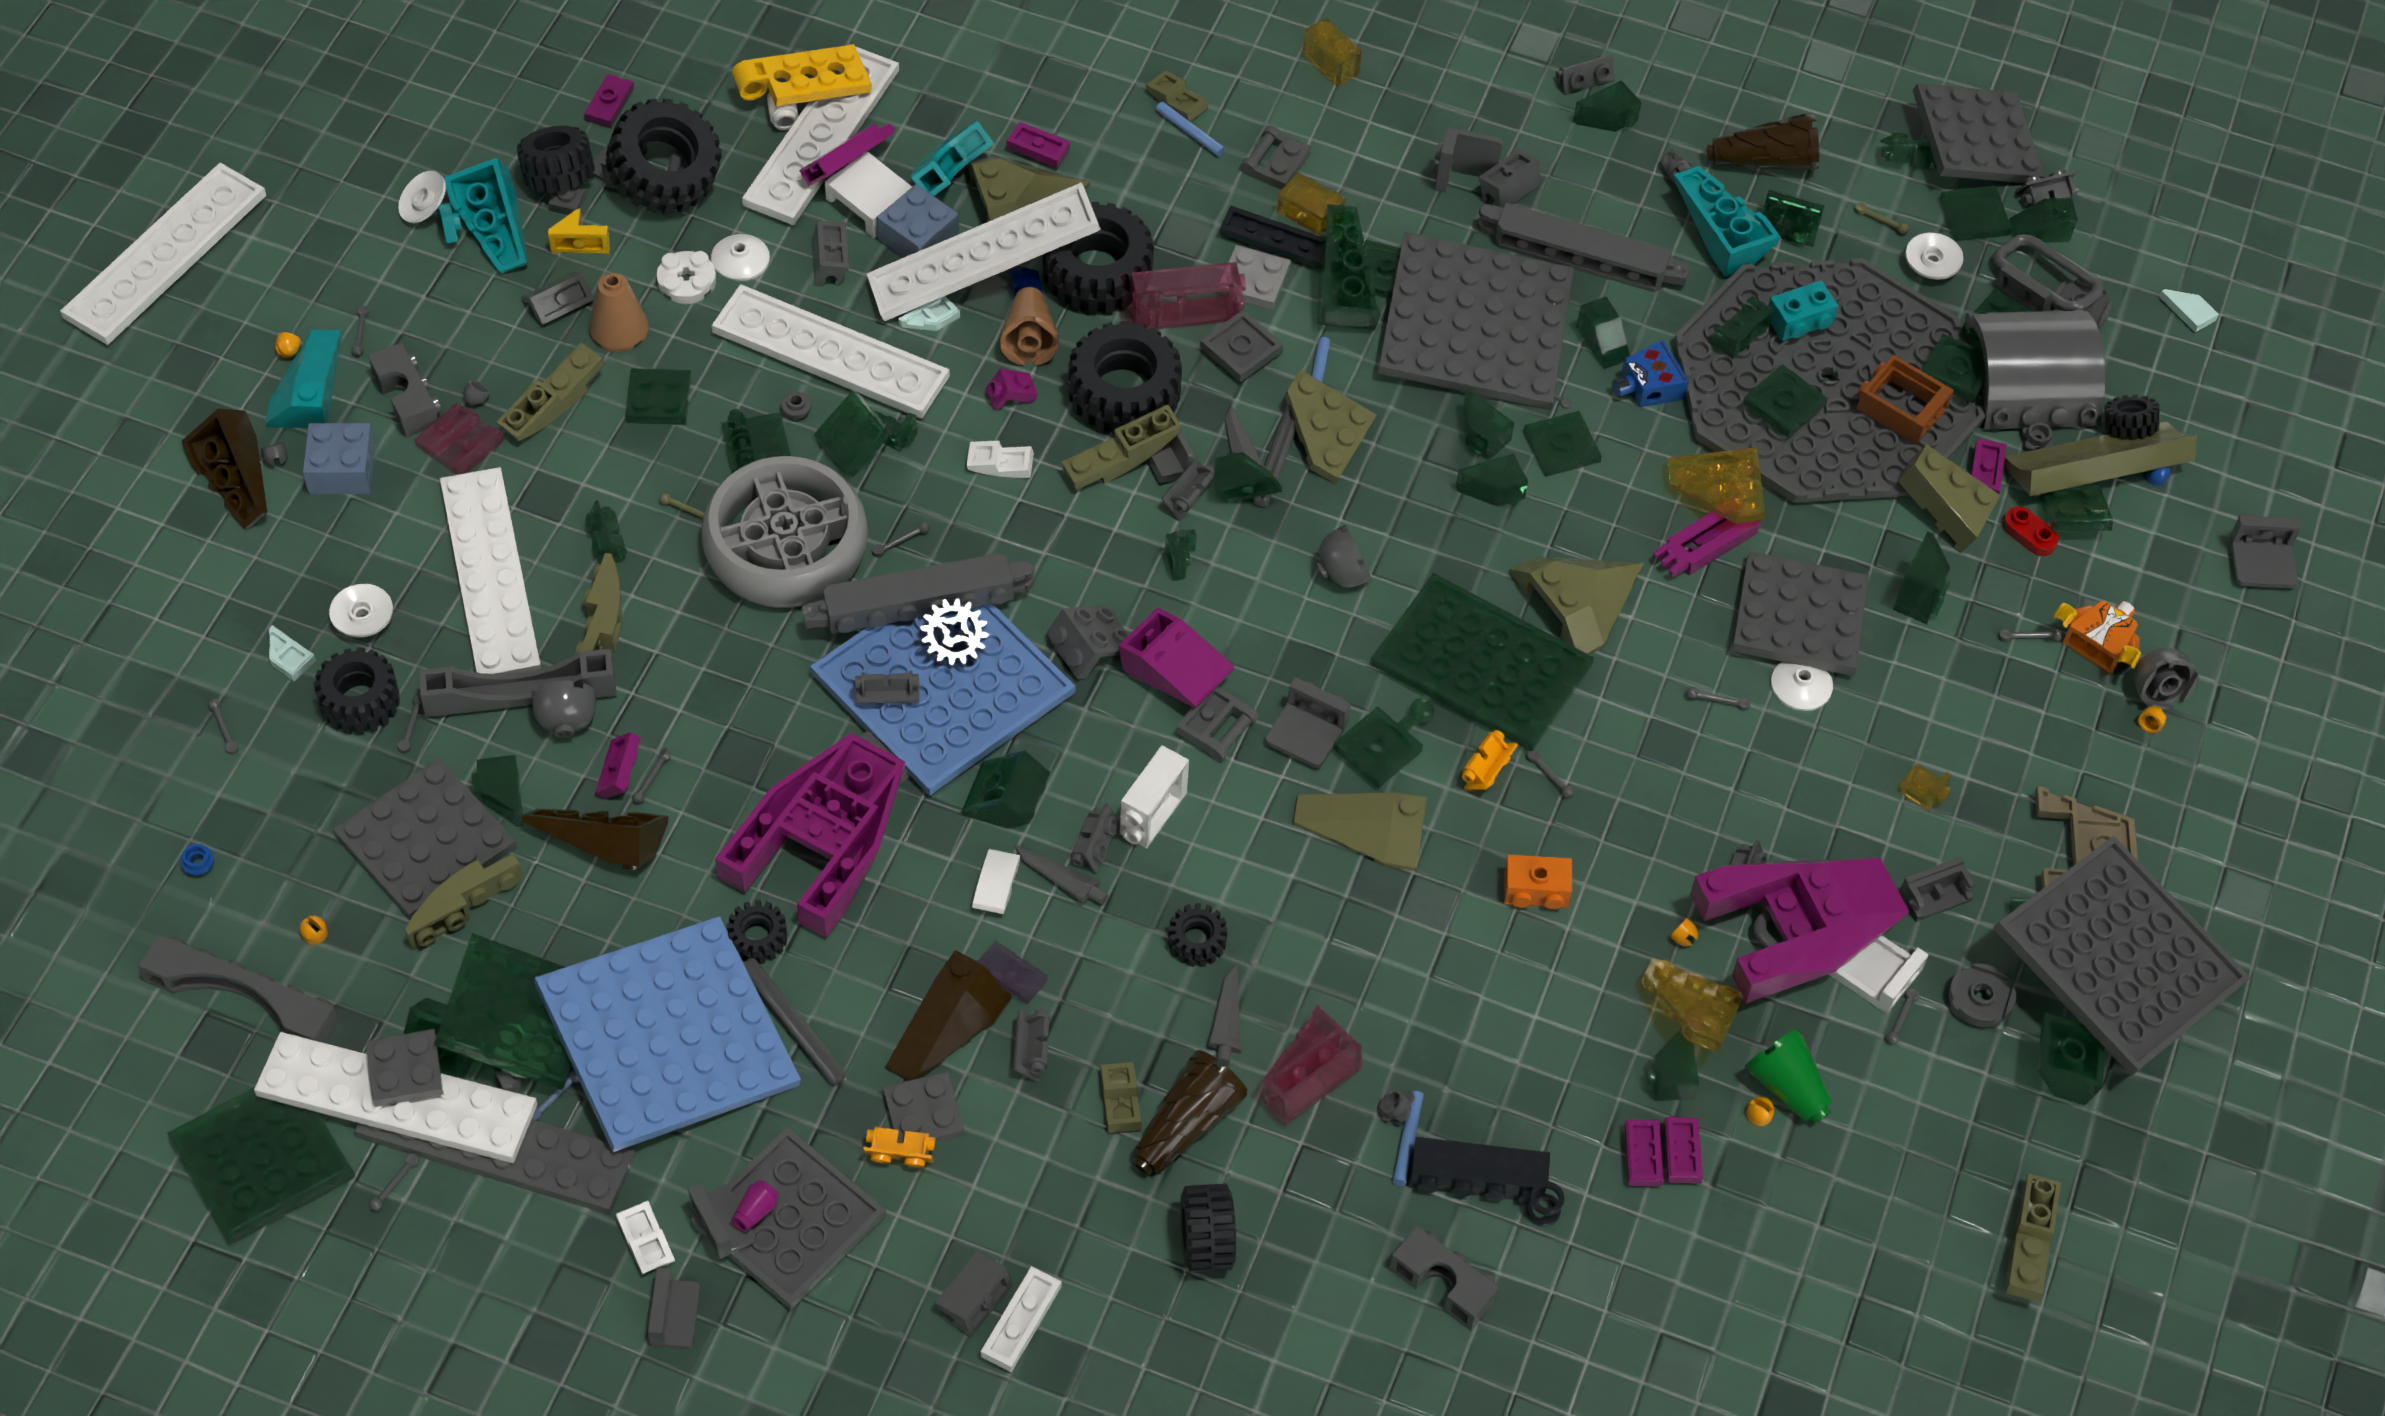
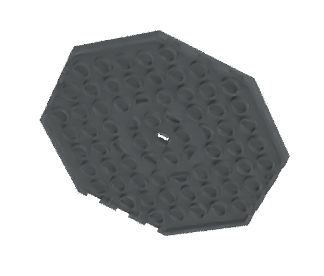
M1854 258L1847 263H1835L1834 260L1811 261L1810 265L1780 262L1771 263L1770 267H1755L1754 264H1743L1676 333L1674 340L1680 367L1689 380L1686 397L1695 439L1793 503L1910 496L1898 482L1908 462L1926 444L1950 460L1983 423L1985 413L1978 399L1979 390L1975 375L1971 373L1970 357L1966 342L1962 339L1959 317L1863 258ZM1822 280L1838 304L1834 323L1826 329H1817L1805 333L1799 338H1790L1782 341L1766 317L1770 297ZM1893 354L1954 390L1948 409L1917 445L1857 410L1860 399L1857 393L1861 385L1866 380L1870 382L1878 365L1881 362L1886 364ZM1831 375L1836 380L1823 382L1822 376ZM1891 381L1877 395L1914 418L1928 404Z

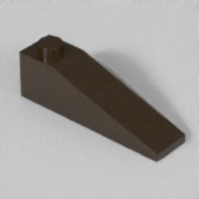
M218 408L181 442L193 469L198 474L204 475L209 481V488L221 495L224 499L225 507L244 529H249L268 513L257 436L245 410Z
M535 809L522 815L523 822L609 863L622 864V868L626 870L641 869L642 865L654 860L669 818L667 815L628 812L627 816L609 818V811L585 813L582 817L579 816V811L562 809Z
M955 950L935 978L887 1062L885 1069L906 1081L925 1077L941 1065L948 1055L960 1046L963 1048L970 1043L973 1036L981 1030H987L994 1025L1011 1001L1012 995L983 964Z

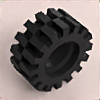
M2123 395L2122 399L2115 397L2113 401L2109 400L2105 404V430L2108 434L2112 433L2114 437L2121 435L2122 439H2126L2127 436L2131 437V439H2137V436L2145 438L2147 434L2151 436L2159 430L2160 406L2153 398Z
M755 900V906H750L749 901L745 902L744 910L739 906L735 908V915L730 914L727 932L741 960L744 961L746 957L748 959L754 958L759 959L760 964H764L765 957H769L770 961L776 959L775 952L781 955L784 951L783 945L786 946L788 935L785 916L781 914L780 909L776 906L772 910V903L767 901L765 906H761V900ZM756 924L765 925L770 929L769 935L761 940L748 939L745 936V931L748 927Z
M1195 903V909H1191L1190 904L1185 905L1184 912L1178 909L1175 912V917L1172 916L1168 931V946L1172 948V955L1175 957L1179 954L1178 961L1181 963L1188 959L1189 966L1194 967L1195 961H1199L1200 967L1206 966V960L1210 964L1216 962V956L1220 958L1223 955V949L1226 948L1227 927L1225 918L1220 919L1221 913L1218 910L1212 913V906L1206 905L1205 910L1201 909V903ZM1200 927L1209 932L1210 938L1203 943H1194L1186 938L1185 933L1190 928Z

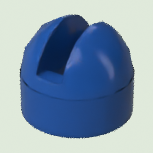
M2170 467L2145 471L2144 477L2152 485H2164L2170 476Z

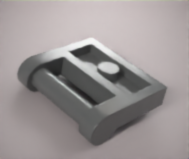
M1267 126L1262 133L1263 138L1250 157L1243 160L1240 169L1250 177L1286 191L1311 154V146L1280 133L1274 126ZM1270 146H1277L1278 148L1265 167L1260 166L1259 162Z
M1217 686L1196 708L1193 707L1177 725L1176 733L1207 751L1214 760L1222 762L1228 755L1227 750L1248 725L1252 726L1258 720L1259 715L1255 709ZM1232 713L1238 715L1239 718L1219 741L1212 738Z

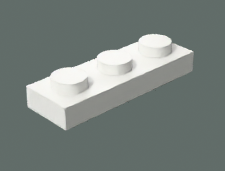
M1031 1266L982 1348L981 1357L1012 1372L1060 1291L1062 1281Z

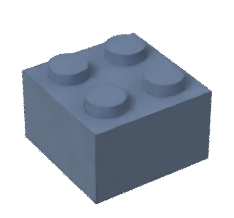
M917 184L876 217L877 239L903 258L959 235V214Z
M309 423L303 475L309 494L371 493L376 445L370 423Z

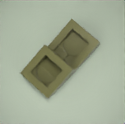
M1166 70L1146 84L1147 90L1159 102L1163 101L1190 122L1208 109L1207 99L1188 90L1184 79Z
M1134 1062L1100 1065L1108 1133L1142 1130Z

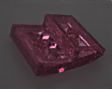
M456 403L414 441L418 447L434 460L460 475L472 469L500 444L504 437L500 430L481 422L477 412Z

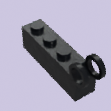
M1415 1137L1409 1188H1415L1424 1193H1434L1436 1191L1449 1192L1457 1197L1483 1196L1491 1201L1517 1200L1527 1205L1528 1218L1534 1224L1541 1227L1551 1226L1558 1221L1565 1199L1563 1190L1557 1184L1549 1182L1550 1152ZM1546 1189L1554 1191L1559 1201L1554 1196L1545 1193ZM1538 1201H1548L1554 1207H1543ZM1533 1209L1543 1215H1555L1550 1219H1541L1534 1214Z

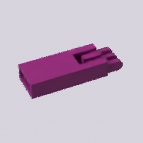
M875 123L800 169L799 172L809 187L828 177L894 133V127L891 124H886L878 128Z
M1735 497L1668 538L1666 544L1653 553V557L1657 561L1664 558L1660 564L1665 569L1672 566L1668 571L1672 577L1679 575L1683 571L1691 575L1756 535L1761 522ZM1693 542L1698 547L1696 549L1693 545H1691L1688 551L1685 549L1686 546L1690 545Z

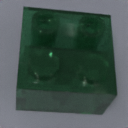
M1771 188L1767 193L1762 214L1767 217L1780 235V238L1813 247L1826 204Z

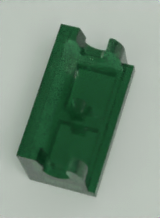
M1751 296L1747 299V302L1753 305L1756 310L1745 304L1727 323L1714 328L1715 333H1712L1708 338V342L1732 359L1770 326L1774 308L1770 305L1767 306L1756 297Z

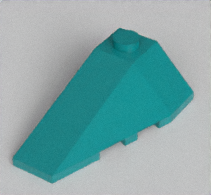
M496 157L443 177L451 205L479 241L481 247L498 271L503 274L527 265L528 258L517 195L509 168Z
M1700 166L1674 174L1673 179L1711 258L1725 277L1734 274L1743 264H1755L1780 241V235L1765 215L1759 211L1757 213L1753 212L1745 206V200L1739 196L1735 198L1725 191L1724 184Z
M311 329L269 399L265 422L266 427L308 428L309 423H328L342 338L341 330Z

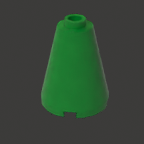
M1796 1028L1772 1043L1773 1045L1767 1050L1757 1054L1745 1065V1068L1748 1070V1073L1804 1122L1812 1119L1814 1124H1816L1831 1113L1828 1107L1832 1104V1100L1803 1034Z

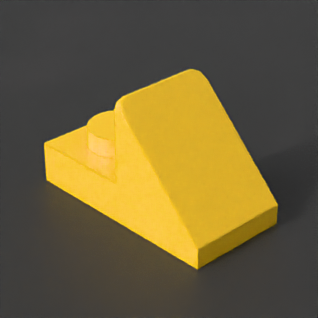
M580 208L548 229L552 253L610 254L608 226L583 225Z

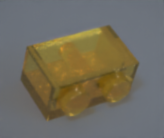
M1328 18L1305 29L1303 53L1337 87L1359 75L1362 51Z
M1297 173L1280 191L1277 213L1326 238L1344 217L1346 198L1318 184L1315 180Z

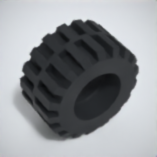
M563 125L542 128L524 137L517 145L516 151L524 183L531 190H537V192L542 193L567 191L587 182V179L591 178L595 171L588 135H586L584 130H579L578 127Z
M357 647L356 651H351L350 648L344 649V653L341 655L336 652L331 655V661L325 660L321 664L322 670H317L315 675L317 681H314V688L321 713L325 721L331 723L332 728L337 731L343 728V732L346 734L357 731V735L364 734V730L370 729L371 732L378 730V725L385 726L389 723L388 717L395 716L397 712L396 707L400 704V693L391 663L388 664L385 656L381 655L378 657L377 651L370 649L369 652H365L364 648ZM357 686L371 687L362 695H344L348 690Z
M1227 1183L1184 1186L1181 1194L1180 1215L1183 1255L1186 1267L1190 1273L1232 1270L1236 1261V1223L1231 1190Z

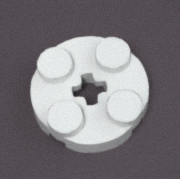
M703 251L667 253L662 257V263L657 269L658 288L663 295L665 293L670 296L671 301L676 303L692 304L699 302L705 298L704 295L710 289L712 292L716 286L715 267L709 260L708 255ZM686 274L692 275L687 281L681 276Z

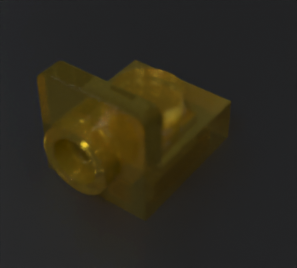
M1916 764L1900 783L1898 791L1930 811L1936 802L1942 804L1950 794L1952 788L1948 785L1952 775L1946 772L1940 779L1927 769Z

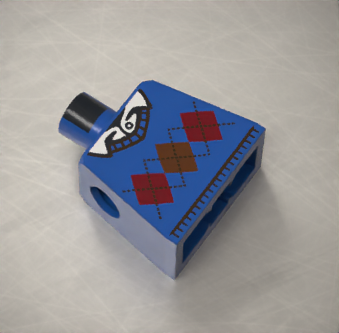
M1661 340L1627 357L1624 361L1621 378L1613 380L1612 387L1617 397L1631 393L1637 405L1645 407L1684 400L1689 380L1664 340Z

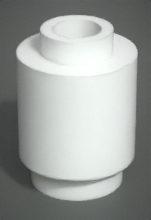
M769 92L767 104L770 121L779 130H789L798 118L797 105L776 106Z

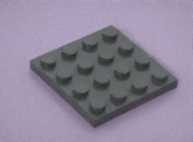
M1916 84L1913 94L1940 176L2024 183L2025 179L2040 175L2041 179L2045 178L2017 92Z
M1748 551L1732 652L1854 676L1857 668L1869 575Z
M437 758L333 829L336 838L410 920L428 896L456 872L477 859L485 869L517 848L516 840L440 758Z
M786 1127L728 1183L738 1204H740L748 1186L755 1184L757 1180L770 1184L779 1195V1198L776 1200V1207L751 1227L756 1235V1242L728 1255V1257L792 1310L887 1214L883 1206ZM695 1215L691 1219L692 1226L709 1239L697 1215Z

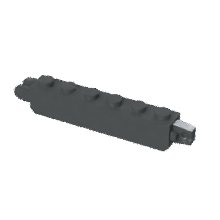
M1506 203L1504 208L1486 204L1479 209L1478 229L1496 236L1495 243L1499 248L1550 263L1573 267L1578 271L1651 292L1660 290L1663 282L1684 286L1688 278L1690 266L1670 258L1672 250L1658 245H1652Z
M997 553L831 584L823 591L824 599L802 606L804 624L806 628L829 627L831 634L839 632L848 633L855 629L880 627L897 621H911L918 617H924L925 614L932 615L931 607L935 605L942 609L941 604L945 599L948 601L949 606H953L956 599H959L961 607H965L970 602L972 603L970 609L987 604H1001L1008 600H1014V593L1033 587L1035 569L1033 563L1027 560L1008 563L1006 556Z

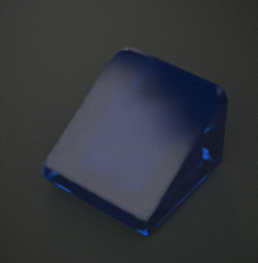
M1018 265L1009 269V278L1014 298L1019 290L1026 287L1036 288L1043 294L1038 270Z

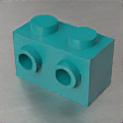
M1821 280L1770 297L1766 317L1780 339L1784 341L1790 338H1799L1805 333L1817 329L1823 330L1834 323L1838 304Z

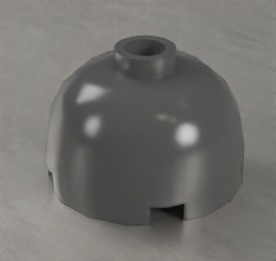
M1346 525L1326 535L1319 548L1321 561L1317 562V566L1324 579L1330 577L1336 585L1343 588L1357 587L1372 580Z
M2158 648L2150 651L2139 660L2133 672L2134 688L2147 707L2159 706L2162 710L2173 708L2170 703H2174L2179 699L2182 703L2187 700L2196 689L2199 680L2198 673L2195 671V666L2190 659L2182 652L2172 648Z
M552 681L539 685V692L536 693L534 690L531 692L533 714L536 721L547 731L555 733L557 737L567 738L573 736L575 732L588 726L595 714L596 693L595 689L588 684L583 683L582 689L574 687V681Z

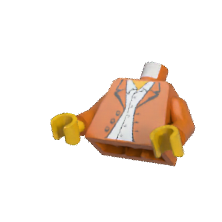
M2100 601L2095 606L2088 605L2076 609L2066 603H2062L2058 607L2053 617L2061 619L2062 625L2066 628L2070 624L2063 641L2065 645L2111 675L2115 672L2121 661L2131 665L2130 668H2135L2141 656L2140 638L2135 633L2138 623L2131 618L2135 614V609L2130 603L2121 601L2116 608L2106 601Z

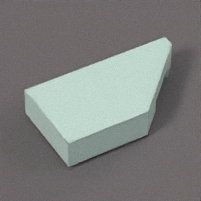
M2164 289L2160 294L2159 298L2194 332L2215 322L2219 316L2200 295Z
M944 296L899 318V325L902 328L938 331L960 318V310Z
M273 625L269 628V660L271 666L291 680H297L316 662L315 655Z

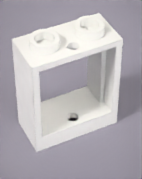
M1163 745L1121 800L1120 834L1128 842L1139 844L1146 849L1187 794L1189 759Z

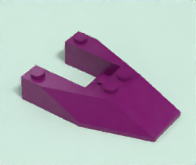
M850 733L768 790L715 858L718 879L745 893L788 837L830 860L797 903L799 924L827 938L848 909L880 849L905 768V761Z
M1881 858L1775 861L1728 865L1696 875L1690 893L1704 921L1763 901L1784 942L1738 957L1732 977L1745 1003L1836 972L1909 913Z

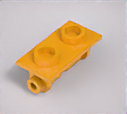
M1499 730L1489 732L1478 747L1484 758L1480 753H1474L1462 769V779L1467 782L1463 789L1465 791L1487 790L1494 783L1495 777L1502 767L1510 761L1511 755L1518 744L1505 743L1503 740L1504 734Z
M875 1127L874 1130L868 1129L866 1143H872V1147H864V1152L866 1155L871 1156V1161L891 1163V1158L905 1160L904 1165L918 1168L925 1167V1163L934 1162L932 1155H927L928 1150L934 1151L936 1138L929 1137V1133L905 1131L904 1143H897L899 1130Z

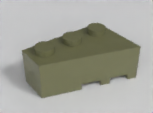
M1927 444L1908 462L1898 480L1922 510L1927 508L1938 521L1935 525L1942 532L1945 529L1957 543L1954 547L1959 553L1978 538L2001 496Z

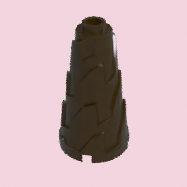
M1804 113L1784 120L1762 124L1744 131L1734 132L1731 135L1713 138L1712 143L1707 144L1708 161L1713 160L1714 165L1816 170L1819 168L1817 164L1819 162V138L1817 127L1812 128V122L1816 121L1815 114Z
M1196 1050L1189 1058L1181 1075L1164 1097L1163 1105L1135 1147L1136 1151L1133 1156L1136 1159L1133 1164L1142 1173L1149 1175L1151 1172L1154 1174L1159 1171L1162 1172L1179 1154L1184 1153L1204 1132L1208 1133L1232 1108L1241 1103L1248 1095L1246 1086L1238 1076L1225 1064L1222 1067L1214 1064L1217 1058L1209 1053Z

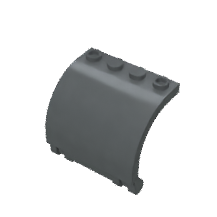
M2076 309L2072 311L1966 313V330L1976 331L1984 356L1985 399L1983 409L1985 418L1982 423L1984 429L2024 428L2037 422L2044 423L2049 427L2101 425L2105 394L2104 353L2098 327L2088 311Z

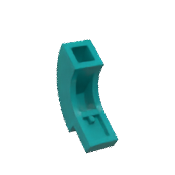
M976 119L953 136L952 134L932 150L915 167L911 173V178L918 186L932 196H935L951 184V180L957 172L994 145V142Z

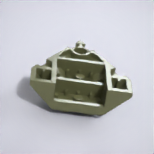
M993 156L973 160L965 165L972 187L977 186L987 212V222L1081 182L1085 189L1090 186V181Z
M1533 557L1509 569V573L1525 594L1535 589L1563 624L1560 639L1575 658L1580 660L1604 647L1608 635L1644 563Z

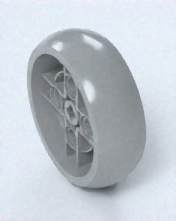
M770 457L752 462L738 469L727 477L715 490L704 512L701 533L702 546L714 574L729 590L739 597L767 607H801L824 599L823 591L828 585L850 580L865 553L868 539V522L863 504L853 487L845 478L830 467L802 457ZM745 509L741 522L729 525L734 517ZM842 538L839 544L828 555L823 557L829 541Z

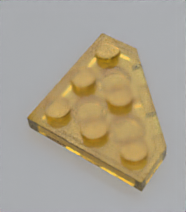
M1758 447L1667 458L1670 488L1733 523L1766 520Z
M1652 958L1641 984L1647 991H1654L1659 997L1657 1004L1670 1020H1678L1682 1025L1681 1033L1688 1041L1719 1053L1743 1000L1741 993L1731 986L1720 985L1705 979L1701 974L1690 973L1675 967L1669 961Z

